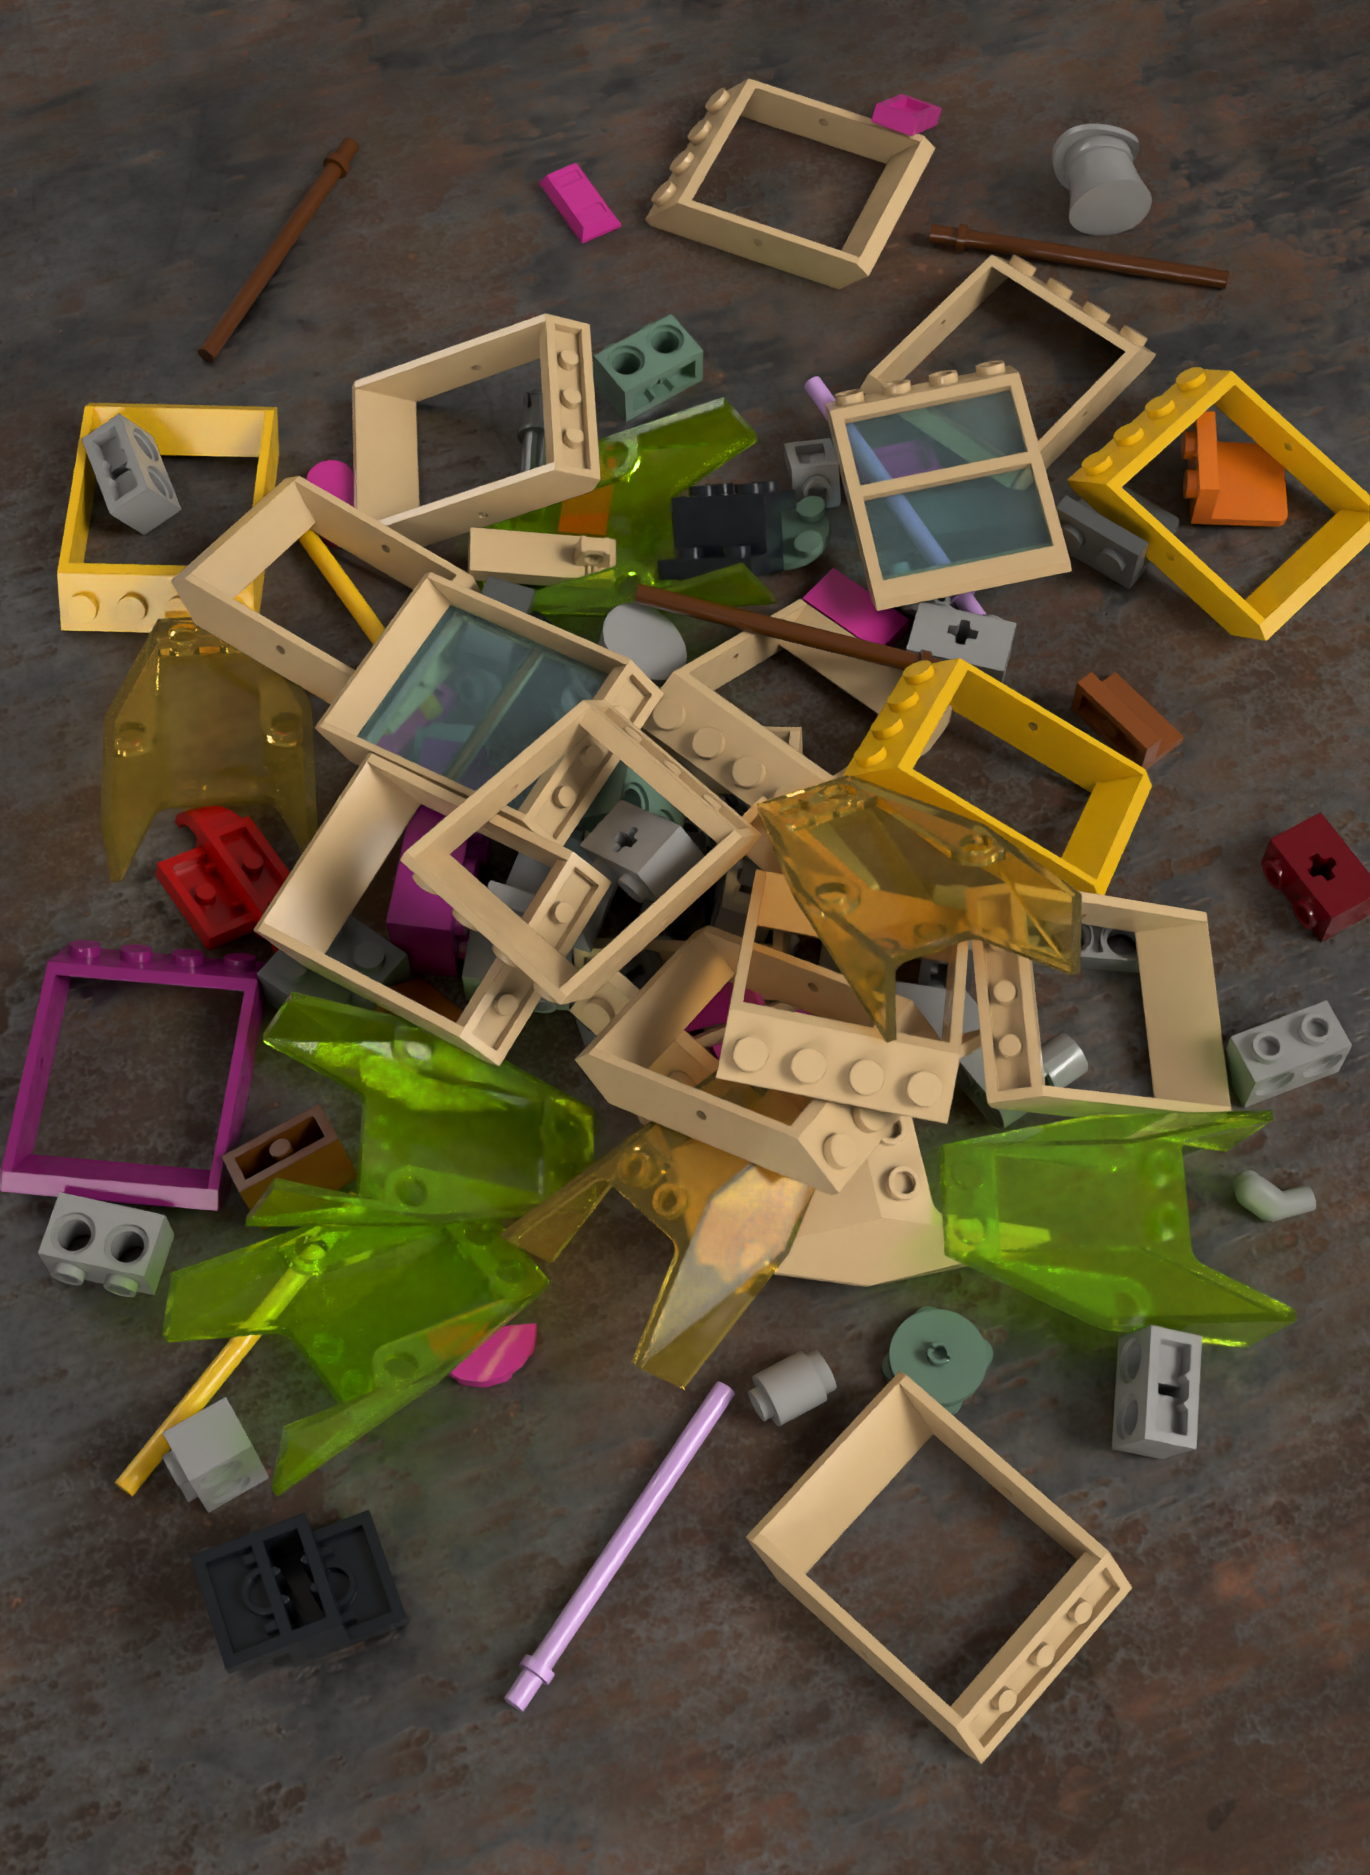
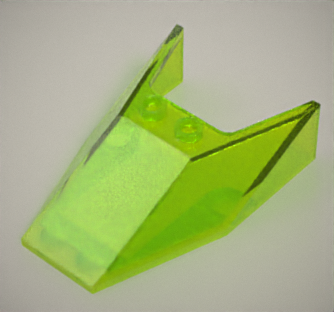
M725 397L598 439L601 480L593 491L482 527L485 529L616 539V566L553 586L518 584L535 590L534 603L530 613L537 610L544 616L607 617L608 613L616 606L634 601L638 583L732 607L776 604L775 595L742 562L683 581L681 579L659 580L658 560L674 557L672 497H678L688 489V486L694 485L757 442L756 432ZM476 581L481 592L486 581ZM656 609L661 613H671L668 611Z
M292 991L264 1031V1043L359 1096L362 1102L357 1188L355 1195L275 1178L246 1216V1226H441L589 1209L593 1205L594 1109L510 1062L503 1060L500 1066L489 1064L399 1016Z
M1273 1111L1088 1115L943 1144L939 1147L944 1255L1101 1330L1132 1333L1154 1325L1202 1336L1203 1343L1248 1348L1296 1322V1310L1200 1263L1196 1259L1191 1245L1182 1147L1187 1145L1226 1152L1273 1121Z
M489 1208L322 1220L172 1272L162 1336L169 1343L263 1334L285 1335L291 1339L339 1403L336 1406L283 1427L271 1489L278 1497L439 1383L548 1288L550 1280Z

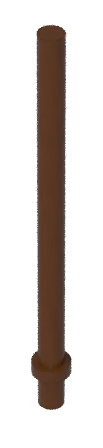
M345 137L337 150L328 153L323 160L324 169L199 348L198 354L202 359L207 362H213L338 179H343L347 176L351 169L349 163L359 150V145L354 139Z
M960 223L959 228L932 224L929 242L955 246V251L964 252L965 248L1007 255L1014 254L1020 257L1226 289L1229 271L969 230L968 224Z
M640 583L637 585L633 603L903 671L913 663L928 660L931 663L946 661L932 657L931 651L921 649L918 654Z

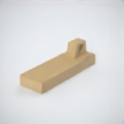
M470 527L468 537V573L476 581H486L487 577L491 576L514 584L613 591L616 583V539Z

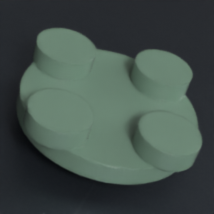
M808 496L800 502H796V509L781 511L784 570L796 569L811 563L827 548L831 539V528L826 516L827 508L823 498Z
M925 1306L918 1309L914 1315L907 1318L898 1327L892 1338L889 1353L883 1359L881 1371L887 1382H890L899 1371L906 1374L947 1411L955 1415L960 1410L962 1402L969 1398L982 1383L986 1369L990 1366L993 1358V1349L990 1343L983 1339L975 1325L962 1315L949 1310Z

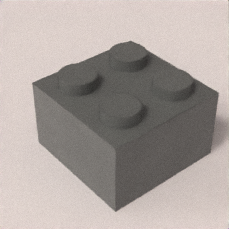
M352 915L348 917L325 955L386 987L413 980L408 955ZM280 949L257 973L266 1002L345 1058L349 1056L368 1034L364 1029L377 1004L304 967Z

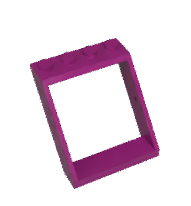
M92 940L69 942L68 946L66 945L47 962L1 1167V1192L58 1197L59 1192L100 1201L218 1211L230 1194L233 1179L221 1156L238 1148L266 1002L257 973L267 962H256L254 955L246 953H231L225 955L224 959L204 957V952L197 949H177L172 951V954L152 953L150 946L140 944L124 945L120 947V950L103 949L99 942ZM72 976L244 991L211 1170L33 1154Z

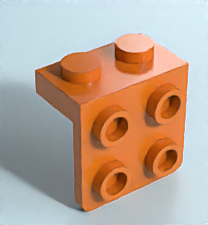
M1205 411L1193 422L1191 430L1183 431L1181 442V457L1187 460L1188 465L1183 479V497L1189 499L1190 524L1268 527L1284 525L1288 516L1285 467L1278 463L1257 443L1217 442L1215 412Z

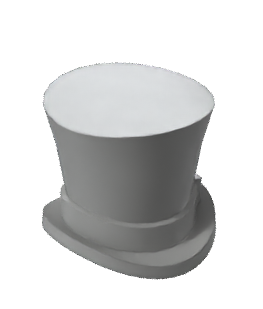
M1082 124L1065 131L1057 139L1053 147L1052 166L1055 175L1061 185L1070 191V224L1081 233L1095 236L1122 233L1139 224L1147 216L1151 208V193L1133 165L1134 159L1139 154L1140 146L1137 137L1131 132L1106 124Z
M632 602L616 606L608 613L597 645L630 658L659 689H661V686L667 681L672 672L686 665L687 652L682 636L675 625L655 608ZM571 669L573 682L581 701L592 700L603 683Z

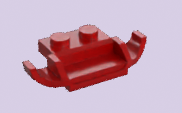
M211 804L177 814L174 822L179 829L188 826L197 837L196 847L157 863L155 876L207 950L252 932L258 939L263 938L253 929L285 882L290 871L249 815L242 818L230 809ZM271 943L275 954L279 950V948H277Z

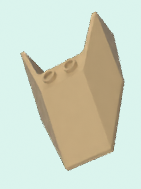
M980 1029L962 1034L960 1059L982 1047ZM780 1091L749 1110L790 1126L813 1097ZM901 1115L840 1193L835 1195L819 1191L699 1140H694L672 1153L696 1264L870 1287L1017 1257L1051 1242L1049 1232L1045 1230L948 1216L940 1213L932 1201L912 1117Z

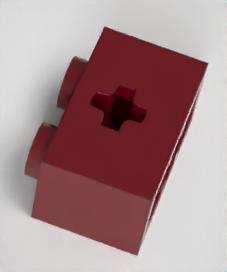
M1321 812L1270 839L1261 861L1263 873L1269 884L1277 890L1280 889L1293 905L1294 914L1300 924L1306 929H1311L1320 942L1370 916V873Z

